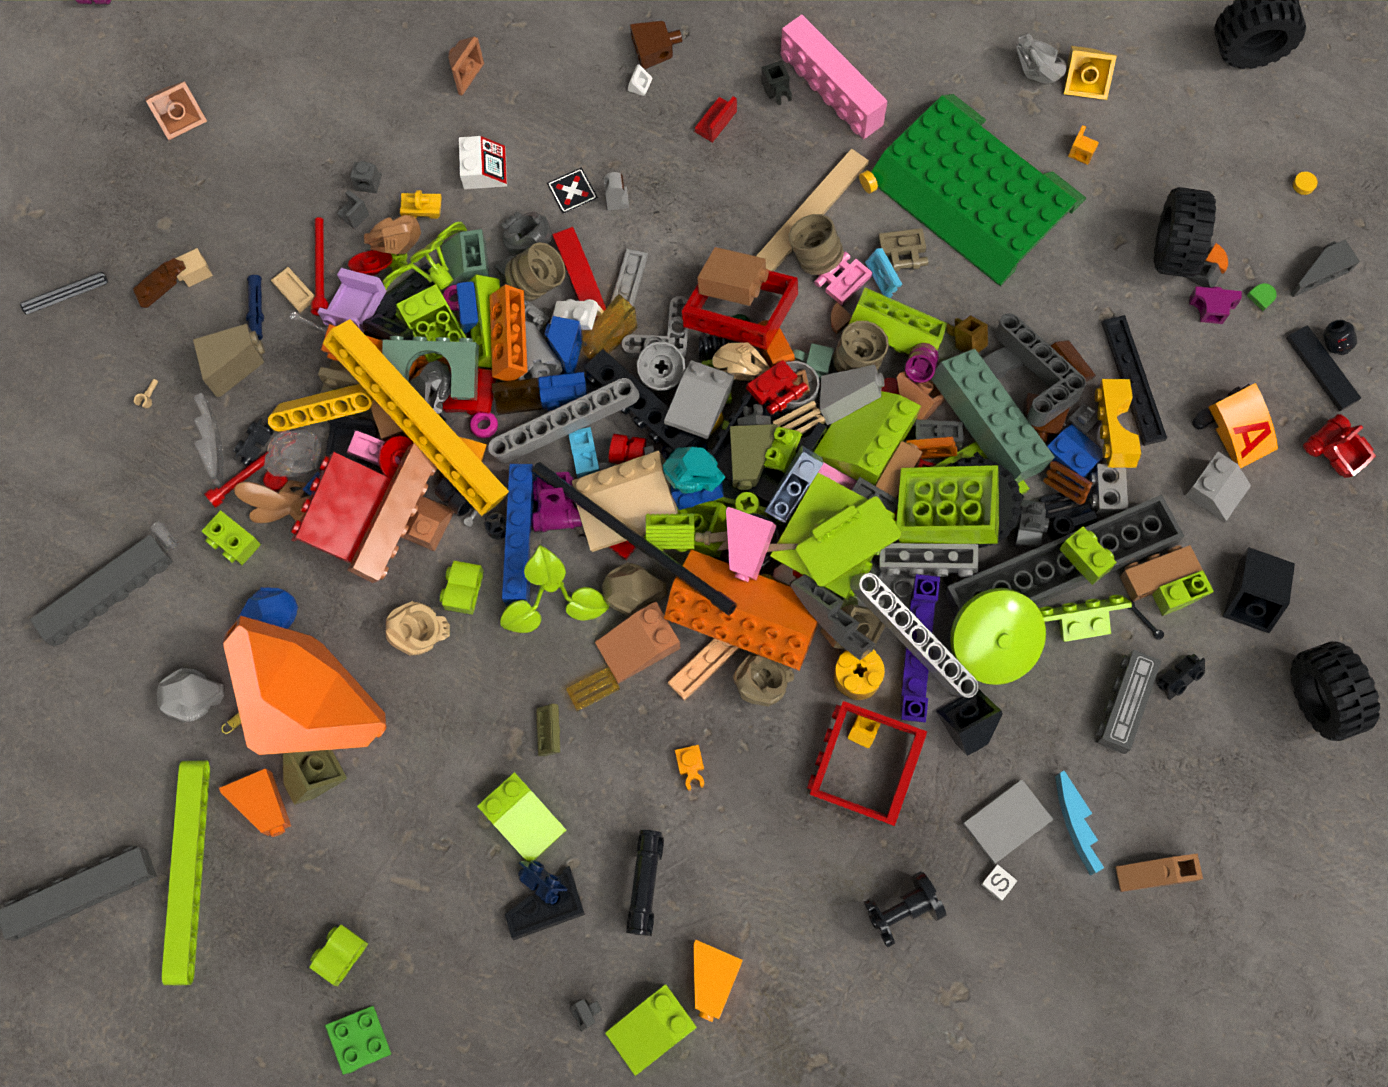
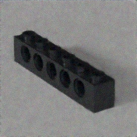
M604 349L583 367L587 374L585 378L594 387L598 385L602 388L622 378L632 381L639 391V399L633 405L620 411L624 415L629 413L633 417L632 421L641 430L645 428L649 431V437L656 444L661 442L669 456L676 448L697 447L701 443L699 436L664 424L669 407ZM614 376L611 380L605 381L606 377ZM645 404L643 408L635 409L637 405ZM661 418L660 422L651 423L653 419ZM671 432H677L675 437H667Z

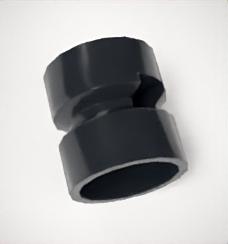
M446 477L436 487L435 495L442 502L449 503L448 507L457 516H463L473 508Z

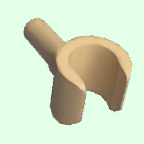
M153 379L144 394L140 393L134 397V403L139 406L142 400L145 399L142 407H151L152 400L150 397L158 381Z

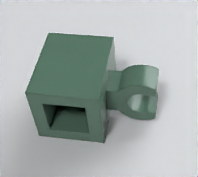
M811 343L809 354L801 350H793L795 361L811 366L819 376V382L821 381V376L828 375L834 348Z

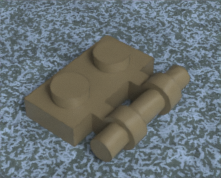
M923 228L880 233L878 235L879 247L884 250L887 257L891 258L890 263L895 272L904 268H912L914 270L920 269V266H928V257L919 258L918 254L926 251ZM910 254L911 259L899 260V255Z

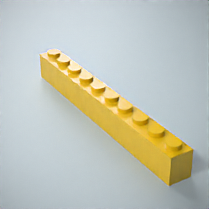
M349 319L330 330L323 341L326 348L476 511L483 516L498 505L509 491L354 322Z

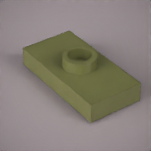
M549 704L536 709L538 756L546 757L560 753L558 704Z

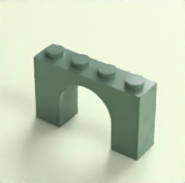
M390 336L389 340H383L382 354L408 382L410 368L416 359L429 353L439 354L448 360L451 367V398L454 400H477L479 345L473 342V339L459 338V342H450V338L437 337L436 341H427L426 337H413V340H404V337Z

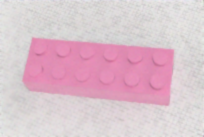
M800 15L782 28V59L786 63H790L796 73L808 82L810 88L813 91H817L822 96L824 102L836 110L839 118L845 120L855 134H859L865 139L884 125L887 100L803 15Z

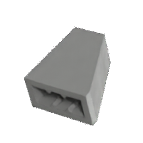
M875 365L821 376L820 411L827 425L840 420L881 397V387H884V378L882 373H878Z

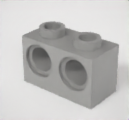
M1097 464L1089 475V481L1093 483V494H1091L1090 504L1094 508L1096 516H1113L1127 510L1126 468H1110L1107 464ZM1102 476H1108L1112 482L1104 481ZM1103 498L1111 499L1113 505L1105 503Z

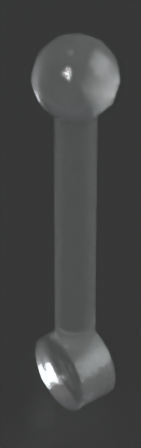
M297 312L290 313L292 320H299L323 331L326 335L328 326L323 327L299 316Z

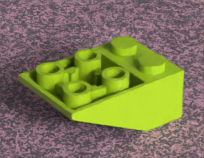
M437 284L396 304V312L404 326L413 330V337H426L427 341H436L437 337L450 338V342H459V338H466ZM434 353L424 355L428 363L444 357Z

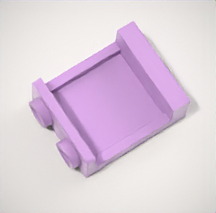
M341 268L337 276L342 283L327 309L319 308L318 314L322 318V322L327 326L329 324L338 326L351 319L364 333L363 321L374 315L387 290L378 277Z

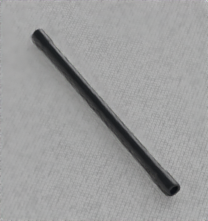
M538 462L533 467L532 473L554 488H563L566 497L703 595L729 616L735 611L737 607L736 602L722 592L715 590L561 479L543 463Z

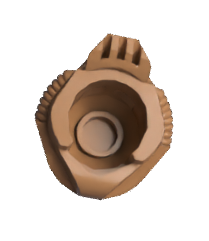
M403 215L394 221L388 217L376 224L370 233L364 234V243L370 244V249L391 254H406L416 244L421 235L420 225L412 215Z

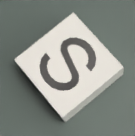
M997 864L981 885L1002 901L1016 884L1017 880Z

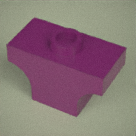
M1196 286L1190 295L1189 305H1193L1199 310L1200 322L1223 324L1228 318L1230 310L1235 309L1241 301L1242 291L1225 290L1221 287L1206 288Z

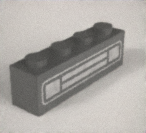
M1133 650L1128 656H1123L1119 667L1123 669L1120 678L1116 677L1112 686V690L1115 691L1112 700L1108 699L1104 708V712L1107 713L1105 721L1100 722L1096 731V735H1099L1098 744L1123 754L1131 750L1161 660Z

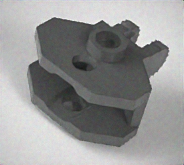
M1022 500L1021 516L1018 517V523L1015 527L1014 546L1019 547L1022 544L1033 546V549L1040 547L1042 534L1047 532L1049 518L1045 517V503Z

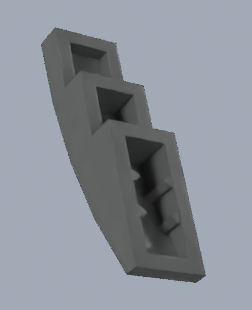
M806 574L792 582L790 587L804 607L842 647L859 660L873 651L876 644L857 631L860 622L840 609L844 601L824 587L818 586Z

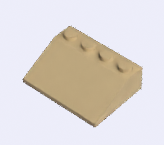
M659 451L572 480L575 489L640 536L646 534V514H678L676 503L671 494V485L665 478L663 464L666 460ZM577 505L592 552L627 541Z

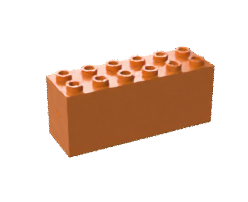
M691 550L683 567L715 590L722 592L736 602L737 607L728 616L714 606L707 598L676 577L671 587L664 619L800 671L819 623L804 607L790 586L758 575L756 580L750 578L748 582L735 578L736 573L730 570L729 563Z

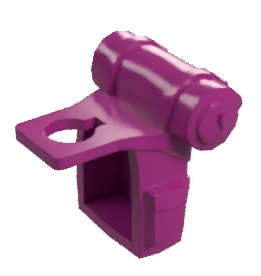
M555 472L557 476L573 487L572 480L574 478L571 477L569 472ZM536 477V481L533 482L534 500L538 502V508L531 518V526L534 532L582 527L583 524L578 508L575 507L572 500L565 496L563 488H554Z

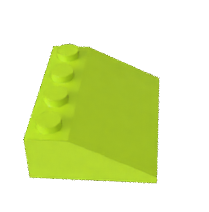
M881 391L880 398L832 423L814 453L821 456L825 464L855 480L861 477L876 486L901 441H904L915 423L921 405L901 395Z
M998 465L901 468L896 523L902 533L899 542L911 544H998Z

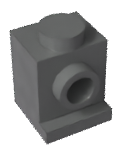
M365 161L354 162L350 178L356 191L377 194L382 174L378 172L376 165Z

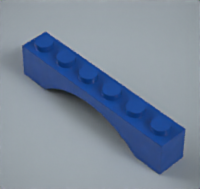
M533 464L509 465V493L502 600L506 607L519 600H525L530 604V581L525 577L524 568L530 559L531 518L534 503L533 482L536 481V476L532 473Z

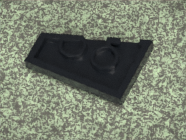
M570 866L557 876L561 880L560 883L568 890L558 892L556 903L547 904L537 894L528 896L505 914L513 940L585 915Z

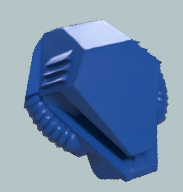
M260 587L247 600L239 617L244 616L288 629L296 618L298 605L296 599L285 590Z

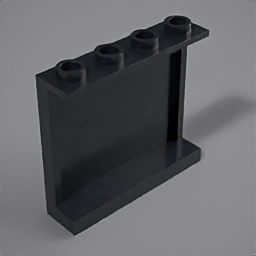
M749 392L743 395L740 402L742 405L739 410L732 412L728 420L730 424L726 430L722 429L718 434L717 444L714 449L709 448L707 451L717 461L718 469L725 476L724 480L732 485L730 426H738L737 418L745 417L743 413L745 406L752 407V412H754V404L760 405ZM767 401L762 404V415L770 416L771 424H773V421L791 413L784 409L771 415L767 411V407L771 403ZM798 416V417H796V418L790 420L789 422H787V423L781 425L780 427H783V426H785V425H787V424H789V423H791V422H793V421L799 419L800 417ZM805 421L791 430H797L809 424V422ZM818 422L815 428L802 434L795 453L799 451L801 446L814 452L824 437L827 426ZM764 467L757 486L743 491L753 493L759 500L769 504L785 472Z

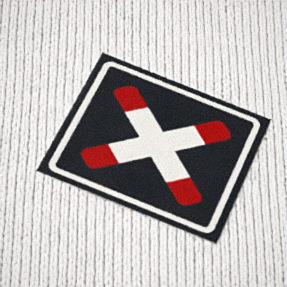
M582 167L547 182L563 214L598 198Z

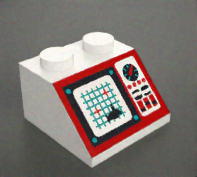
M482 136L459 137L460 178L464 189L507 186L506 147Z

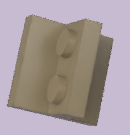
M332 360L329 368L320 367L318 376L323 382L320 393L360 384L338 361Z

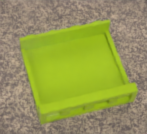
M817 473L777 544L799 545L814 535L812 530L816 528L815 524L824 518L831 519L837 515L835 512L844 505L848 504V506L854 504L857 508L868 501V499ZM887 510L894 520L896 518L895 514ZM796 549L771 553L770 557L776 561L783 563L802 575L806 574L814 580ZM873 556L824 587L846 600H849L850 597L854 598L856 595L850 587L851 579L856 574L870 572L873 565L870 562Z

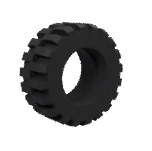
M1234 0L1233 4L1224 8L1223 13H1220L1214 33L1224 62L1232 67L1237 66L1239 69H1245L1246 67L1253 69L1257 66H1267L1271 62L1275 63L1283 56H1288L1291 50H1295L1305 36L1306 23L1299 0Z
M1177 187L1168 194L1160 216L1154 248V267L1160 274L1192 278L1200 273V269L1203 268L1208 250L1210 249L1216 218V199L1211 192Z
M980 457L957 459L955 463H949L945 467L998 465V542L1010 535V531L1015 529L1018 517L1021 516L1022 495L1019 492L1020 487L1017 481L1014 480L1013 475L997 462ZM978 544V548H985L995 544Z
M1330 641L1296 655L1290 669L1294 695L1299 702L1298 705L1301 711L1305 714L1306 720L1312 724V728L1316 732H1320V736L1337 742L1374 728L1380 717L1379 694L1375 689L1373 677H1370L1367 666L1362 663L1360 656L1355 654L1352 648L1345 646L1344 643Z

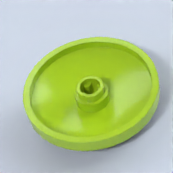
M989 589L968 600L956 615L950 635L952 653L977 681L992 685L1006 684L1024 676L1037 663L1045 645L1046 627L1039 608L1028 597L1011 589Z

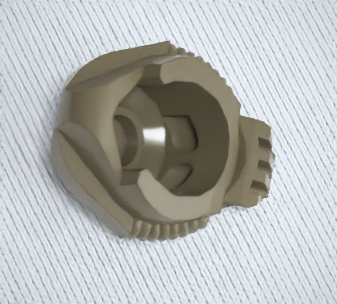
M628 562L612 570L605 577L602 584V596L605 602L611 608L627 616H632L653 602H660L667 595L666 583L650 575L648 570L641 567V565Z
M753 653L749 654L736 668L733 680L743 700L752 704L769 707L782 699L786 693L787 683L793 681L795 675L791 667Z

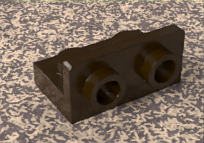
M538 378L492 384V392L496 401L498 415L541 410L543 408Z

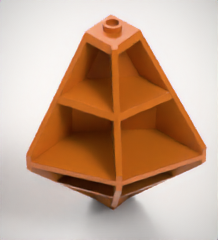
M240 616L225 633L223 646L247 747L255 753L266 755L368 747L375 737L379 738L386 730L385 712L325 645L314 637L244 616Z

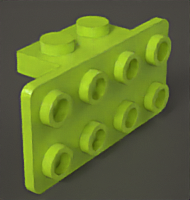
M872 497L857 508L854 504L842 506L835 512L837 515L831 519L824 518L815 524L816 528L812 530L814 535L797 545L796 551L818 586H826L901 538V531L878 497Z

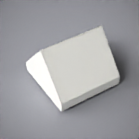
M640 65L636 66L627 91L644 96L652 81V77Z

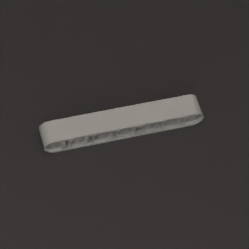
M627 378L619 379L495 437L490 441L488 450L501 463H508L633 405L639 399V391L631 380ZM631 388L627 395H622L625 389ZM605 398H610L606 405H601ZM584 408H589L586 414L581 415V411ZM568 417L567 422L560 425L561 420ZM543 427H547L546 432L539 435L540 430ZM526 436L525 442L519 444L520 439ZM505 446L504 452L498 454L499 449Z
M860 573L853 576L850 582L853 593L952 695L970 698L977 693L978 682L876 575ZM863 579L868 581V588L866 590L862 587ZM880 596H883L885 601L882 608L879 605ZM897 613H899L901 616V621L899 624H897L895 621V616ZM914 630L917 632V639L915 641L912 639V632ZM930 647L933 649V656L931 658L928 655ZM948 664L949 672L946 675L944 669L945 666ZM963 681L965 682L964 691L961 690V683Z

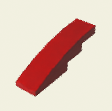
M574 227L552 234L578 301L594 300L604 310V314H606L607 309Z

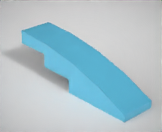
M1062 771L1055 776L1065 824L1078 855L1089 874L1093 875L1104 867L1090 847V845L1098 841L1084 819L1091 815L1092 812L1066 772Z

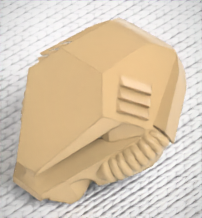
M748 342L728 343L715 353L712 360L715 369L734 375L733 380L753 381L771 368L758 351Z
M411 601L394 609L386 619L387 641L393 647L409 656L428 652L436 642L445 640L450 636V624H448L446 618L436 616L431 607L420 602Z

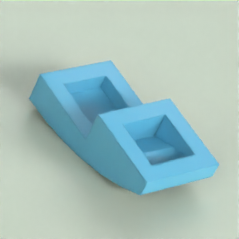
M591 427L582 428L569 434L577 478L600 471Z

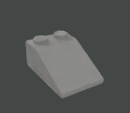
M691 360L679 383L664 424L708 439L730 396L734 375Z

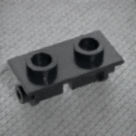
M262 418L258 423L252 422L246 431L249 434L246 441L240 440L233 452L237 453L234 460L240 456L242 458L241 462L246 466H249L250 463L252 464L261 452V449L255 446L256 442L264 447L273 435V429L268 424L265 426L261 425Z
M1195 654L1187 655L1175 665V668L1180 671L1179 674L1171 668L1159 678L1157 685L1163 691L1167 689L1169 700L1176 695H1181L1194 680L1198 681L1205 674V658L1200 660Z

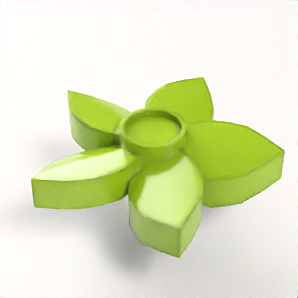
M407 253L399 254L398 256L397 254H391L393 261L388 267H392L393 272L397 268L405 264L407 265Z

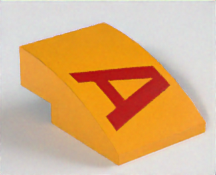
M1256 383L1209 406L1219 426L1216 428V431L1232 461L1237 463L1240 468L1278 449L1274 426Z

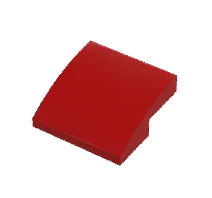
M478 368L477 400H454L450 394L445 402H443V411L446 413L467 412L469 415H475L476 413L489 414L493 400L492 384L496 383V378L492 377V370Z

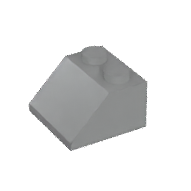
M1217 452L1185 496L1223 522H1226L1251 485L1237 463Z

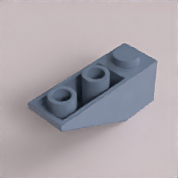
M801 446L786 470L765 512L786 523L824 464L822 457Z

